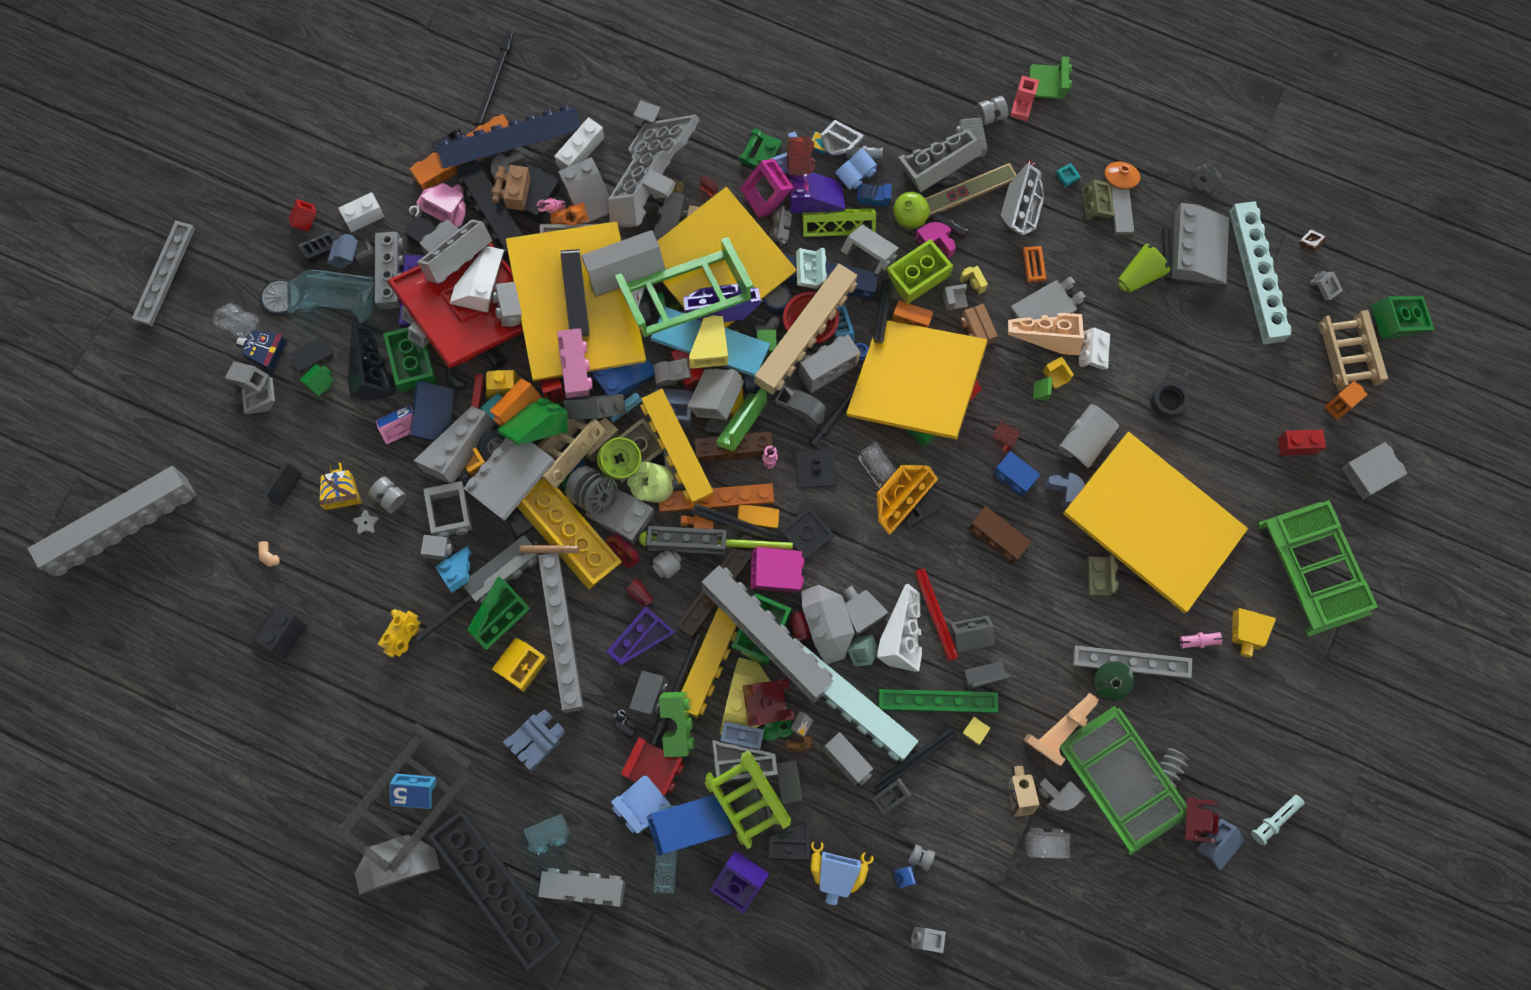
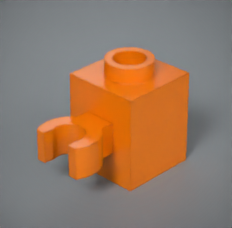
M696 515L695 517L681 516L682 527L693 526L697 529H714L713 521Z

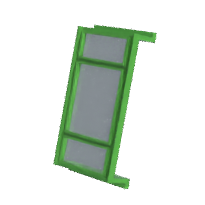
M1113 706L1089 722L1085 727H1081L1069 735L1061 744L1060 751H1062L1125 844V849L1129 855L1186 819L1187 804L1120 708L1117 709Z

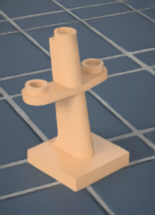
M1089 693L1039 740L1027 734L1023 741L1055 764L1061 766L1066 760L1060 755L1061 744L1077 726L1085 727L1087 725L1086 722L1088 720L1085 717L1098 704L1099 699Z

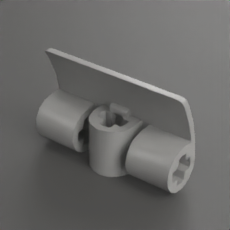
M1090 404L1068 432L1069 434L1058 449L1066 457L1072 458L1075 456L1089 468L1118 429L1119 424L1101 408Z

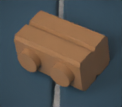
M984 304L963 311L960 323L963 328L967 329V336L987 339V345L996 342L998 335Z

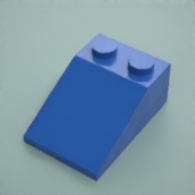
M647 358L645 363L590 372L591 378L604 395L623 394V397L655 377L653 366Z

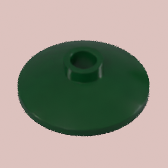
M1110 661L1100 666L1096 671L1094 685L1102 697L1109 700H1119L1131 692L1134 685V676L1130 668L1124 663ZM1114 680H1119L1117 685H1112Z

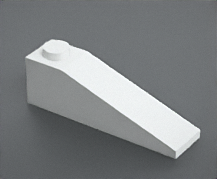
M489 246L482 250L454 286L450 304L488 312L504 250Z
M909 584L904 586L882 634L877 658L888 666L918 672L922 656V647L918 646V636L921 635V629L918 628L917 620L920 617V593Z

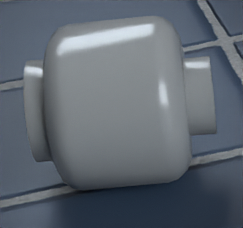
M664 550L653 559L654 565L652 568L660 578L668 579L681 569L679 563L681 558L675 551L671 553L669 550Z

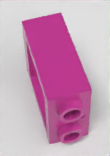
M775 159L761 161L740 187L741 192L758 217L771 215L793 189L792 184ZM763 175L775 191L766 203L755 188V185Z

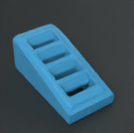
M838 306V313H843V315L839 316L840 323H838L834 337L836 339L839 336L849 335L854 342L855 333L846 306Z

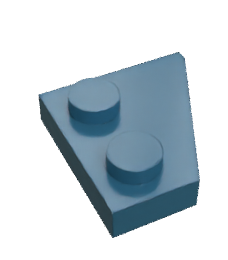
M467 546L435 566L451 592L469 582L468 571L470 570V562L468 557L471 555V551Z

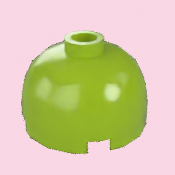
M906 192L895 201L893 206L894 217L900 226L909 230L917 229L923 226L929 217L930 206L920 193Z

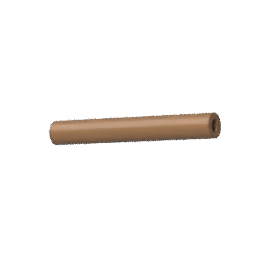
M520 545V553H579V545Z

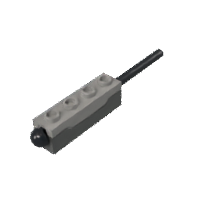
M524 535L470 576L469 582L463 585L469 594L418 633L415 638L421 642L470 602L475 601L479 606L483 603L498 576L506 583L512 579L519 578L523 574V570L528 566L533 567L539 561V553H520V545H543L542 542L534 538L531 539V544Z

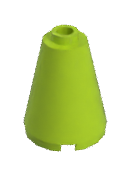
M1145 244L1118 278L1119 283L1117 285L1122 292L1131 293L1170 272V267L1166 268L1165 266L1167 263L1166 259L1155 247L1150 249L1148 247L1150 244Z

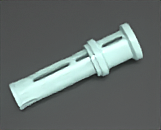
M1294 795L1271 818L1264 819L1263 824L1259 828L1252 830V837L1260 845L1265 846L1267 840L1273 834L1279 833V827L1305 804L1298 795ZM1288 808H1291L1283 817H1281V815H1282Z

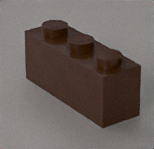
M987 506L983 508L969 526L974 536L984 539L988 547L998 550L1001 556L1008 562L1015 563L1031 543L1029 539Z

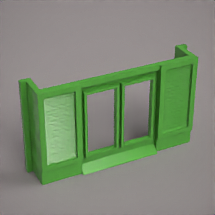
M1330 500L1322 503L1318 502L1257 523L1260 530L1268 529L1311 627L1304 630L1307 637L1372 615L1370 611L1378 607L1345 538ZM1333 535L1341 555L1301 568L1293 548ZM1344 560L1352 580L1312 593L1304 573Z

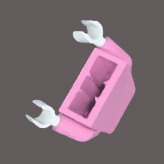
M444 183L425 189L417 200V205L410 207L409 213L413 216L417 211L415 214V218H417L418 215L422 217V211L442 222L448 219L458 229L459 226H462L466 213L464 190L460 185H455L451 188Z

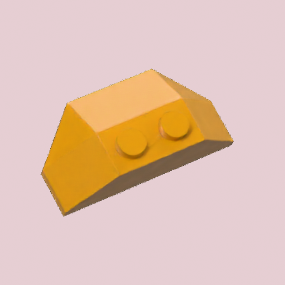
M901 465L877 492L878 522L887 534L890 535L938 480L929 466Z

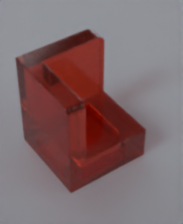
M1001 420L992 437L1005 444L1002 449L1009 453L1021 431Z

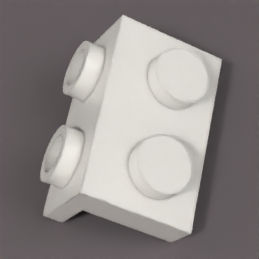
M1097 328L1083 331L1084 340L1079 355V366L1091 365L1101 370L1108 369L1110 334Z

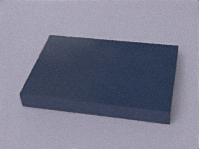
M423 381L416 382L410 437L434 442L450 427L455 389Z

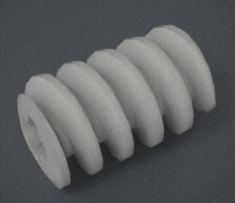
M1168 748L1166 750L1167 755L1162 757L1164 762H1160L1159 765L1176 788L1177 786L1173 783V780H1181L1176 774H1184L1180 767L1187 768L1188 765L1184 760H1189V758L1175 749ZM1151 776V785L1161 792L1165 790L1157 776Z

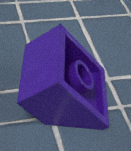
M735 850L709 891L744 914L769 873Z

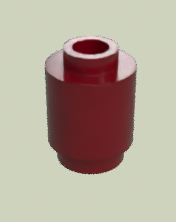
M802 611L791 614L788 622L793 637L799 641L811 638L805 614H802Z

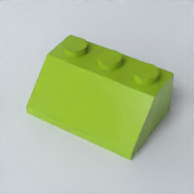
M930 239L887 267L886 270L896 292L908 305L950 277L953 265Z

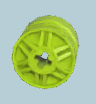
M624 437L613 438L600 448L597 455L598 467L604 475L612 479L627 478L639 468L641 452L637 444L632 440ZM621 455L620 459L622 460V462L616 464V459L613 457Z

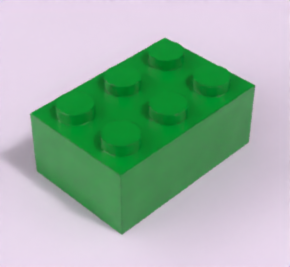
M409 327L383 333L395 384L400 393L415 389L417 381L431 384L437 383L428 344L422 348L408 339Z

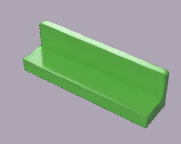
M760 388L757 394L749 393L716 440L718 447L735 451L767 404L766 390Z

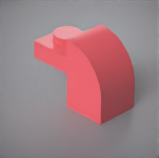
M1026 76L1021 77L1010 117L1024 121L1028 120L1039 80Z

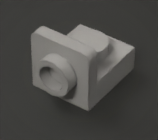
M1319 272L1310 281L1311 285H1318L1325 300H1331L1343 291L1334 272Z
M914 927L911 936V947L943 953L946 932Z

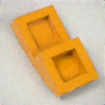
M739 505L737 519L759 527L775 530L778 528L779 509Z

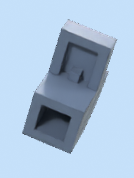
M1069 473L1065 479L1059 475L1049 476L1045 483V489L1063 492L1062 507H1068L1085 486L1082 479L1073 473Z

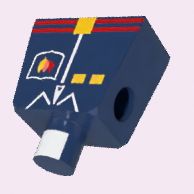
M253 330L249 338L239 336L236 345L243 348L242 354L247 360L273 373L287 344V340L282 334Z

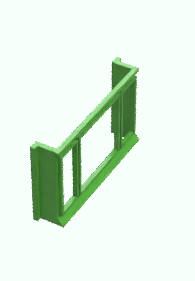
M728 237L721 239L722 251L628 283H626L622 273L615 275V279L644 337L751 300L750 289L754 288V285ZM725 260L743 294L725 299L708 265ZM703 268L720 302L669 319L652 285ZM644 287L647 288L663 321L646 327L644 318L631 293Z

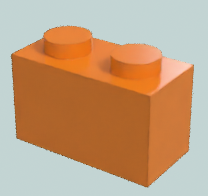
M1353 381L1324 407L1338 420L1368 394L1361 385Z

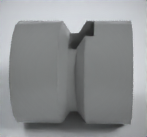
M1003 96L992 98L990 102L988 100L982 101L976 105L977 116L982 118L983 126L993 123L994 119L999 121L1008 118V106Z
M387 477L380 478L369 490V496L376 502H381V507L388 513L397 510L406 499V494L400 488L395 487L394 483Z

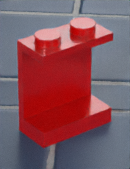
M639 737L621 775L635 783L641 777L647 776L661 794L666 797L667 793H672L676 785L673 780L676 774L680 776L685 764L682 763L683 758L664 757L662 749L647 743L646 740Z

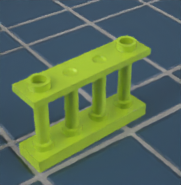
M750 750L742 753L740 764L716 778L709 772L705 778V785L709 792L715 794L738 832L736 836L741 845L745 844L747 849L752 846L751 837L774 824H780L784 829L790 825L791 818ZM743 771H749L752 776L751 781L725 796L719 785ZM753 789L761 791L763 796H761L760 800L735 813L730 802ZM765 806H770L773 811L772 816L746 831L740 820Z

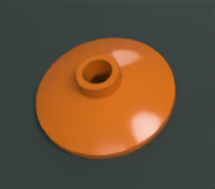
M1113 162L1105 169V178L1114 187L1131 189L1137 186L1140 181L1139 171L1129 163Z

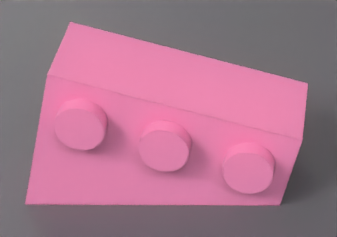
M581 328L557 331L566 399L589 396V389H592L591 377L587 378V371H590L588 359L585 360L584 353H587L586 341H582Z

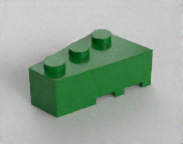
M498 576L467 631L487 650L530 608Z

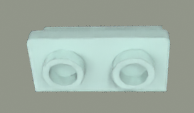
M799 248L796 251L797 285L817 289L827 279L825 249L820 248L817 251Z

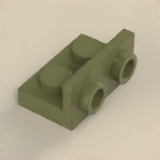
M1093 179L1082 187L1086 219L1091 220L1095 216L1111 219L1115 216L1110 183Z
M1114 555L1087 558L1088 596L1111 597L1118 591V580L1115 579L1118 563L1115 561Z

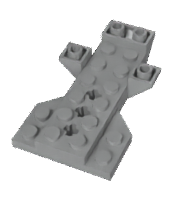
M697 115L643 124L628 148L633 160L608 199L610 222L617 221L618 228L639 226L646 214L643 206L646 204L649 195L651 194L656 199L666 198L672 193L676 183L663 176V172L670 164L674 154L687 144L690 135L696 129V125L699 122Z

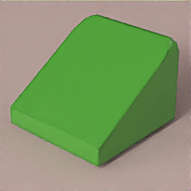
M1051 377L1034 383V400L1047 401L1052 390Z

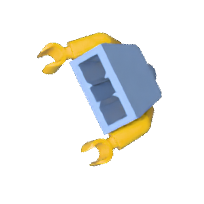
M813 841L811 844V850L814 852L811 857L812 875L815 883L820 885V891L827 893L825 902L837 905L839 896L848 897L850 892H855L864 884L869 870L868 865L873 862L874 858L870 856L869 862H866L864 860L865 853L860 856L859 860L822 852L823 843L821 842V848L817 850L813 847Z

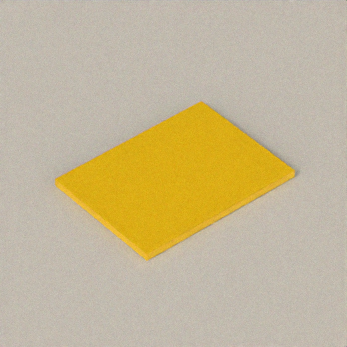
M617 221L506 239L513 280L522 313L521 322L533 382L563 377L557 331L569 330L560 250L579 249L581 257L583 254L620 242L621 237ZM581 258L589 326V337H582V341H586L587 353H584L585 360L588 359L590 371L587 372L645 363L646 357L640 328L631 313L621 289L619 288L596 297L589 282L588 272Z
M1129 431L1063 512L1067 518L1183 613L1188 612L1248 530L1245 525Z

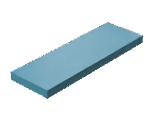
M667 307L664 309L669 319L684 314ZM694 319L654 333L651 336V341L690 354L702 322ZM724 328L728 352V365H724V367L755 377L765 360L770 343Z

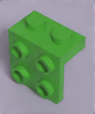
M1062 56L1059 66L1037 64L1030 66V78L1039 80L1035 97L1065 99L1067 91L1071 90L1072 80H1069V75H1071L1072 71L1069 57Z

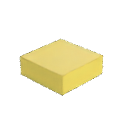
M973 717L962 734L977 745H980L990 727Z

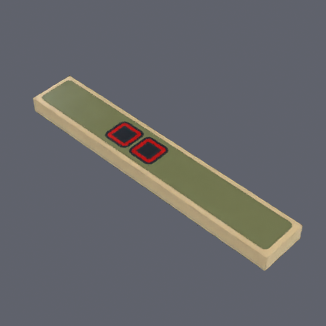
M1008 163L925 198L930 206L929 217L936 215L937 212L941 213L1010 184L1016 177L1011 164Z

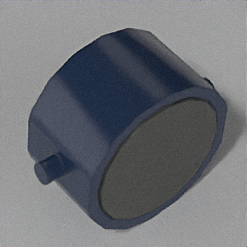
M781 284L763 298L761 303H763L764 309L768 313L780 315L784 313L787 303L793 296L790 295L789 289Z

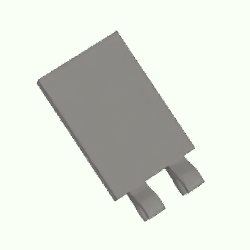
M1069 277L1061 284L1057 280L1012 305L1010 310L1017 319L1030 317L1034 320L1041 319L1043 315H1047L1050 318L1057 317L1059 313L1073 314L1077 311L1076 305L1084 301L1085 295L1080 291L1071 299L1068 297L1065 291L1071 289L1075 283L1073 278Z

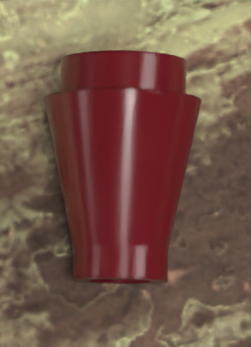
M637 579L625 589L629 597L644 607H647L654 600L642 582H639Z

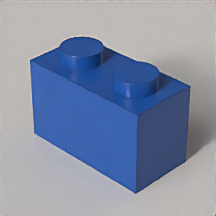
M1011 451L993 472L1000 482H1005L1015 494L1022 496L1026 494L1040 476L1037 471Z

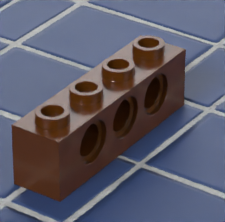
M771 431L746 434L735 451L718 447L716 440L719 436L695 439V452L699 464L761 458L765 454V448L772 446Z

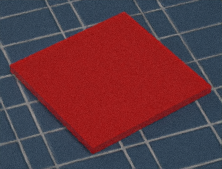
M491 242L487 245L489 247H494ZM481 251L477 252L471 260L462 264L459 270L448 275L445 281L438 284L427 281L420 266L387 280V284L449 369L523 333L522 322L513 327L501 325L500 319L496 317V308L498 307L497 303H493V298L491 299L488 312L450 304L454 286ZM502 258L496 284L514 282L512 270Z

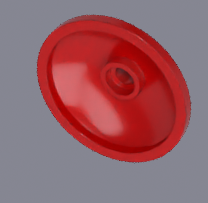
M817 292L800 293L787 303L783 314V323L787 332ZM836 309L835 317L826 322L827 326L822 334L818 333L815 337V344L827 341L835 333L839 323L838 309Z

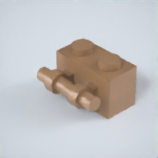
M510 165L508 175H506V168L499 166L498 172L495 173L494 177L496 180L495 187L492 188L491 192L493 195L492 202L499 203L501 197L504 199L506 208L524 211L531 180L528 167ZM503 183H506L505 190L502 189Z

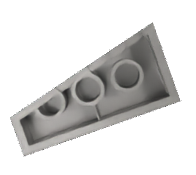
M471 406L426 448L414 462L424 473L448 484L454 483L474 455L472 449L475 447L478 449L481 437L489 432L495 424L486 412Z
M548 868L547 872L542 871L538 897L618 907L623 905L626 882L622 881L620 876L609 875V879L601 878V874L589 873L587 877L580 876L581 872L568 870V874H561L560 869Z

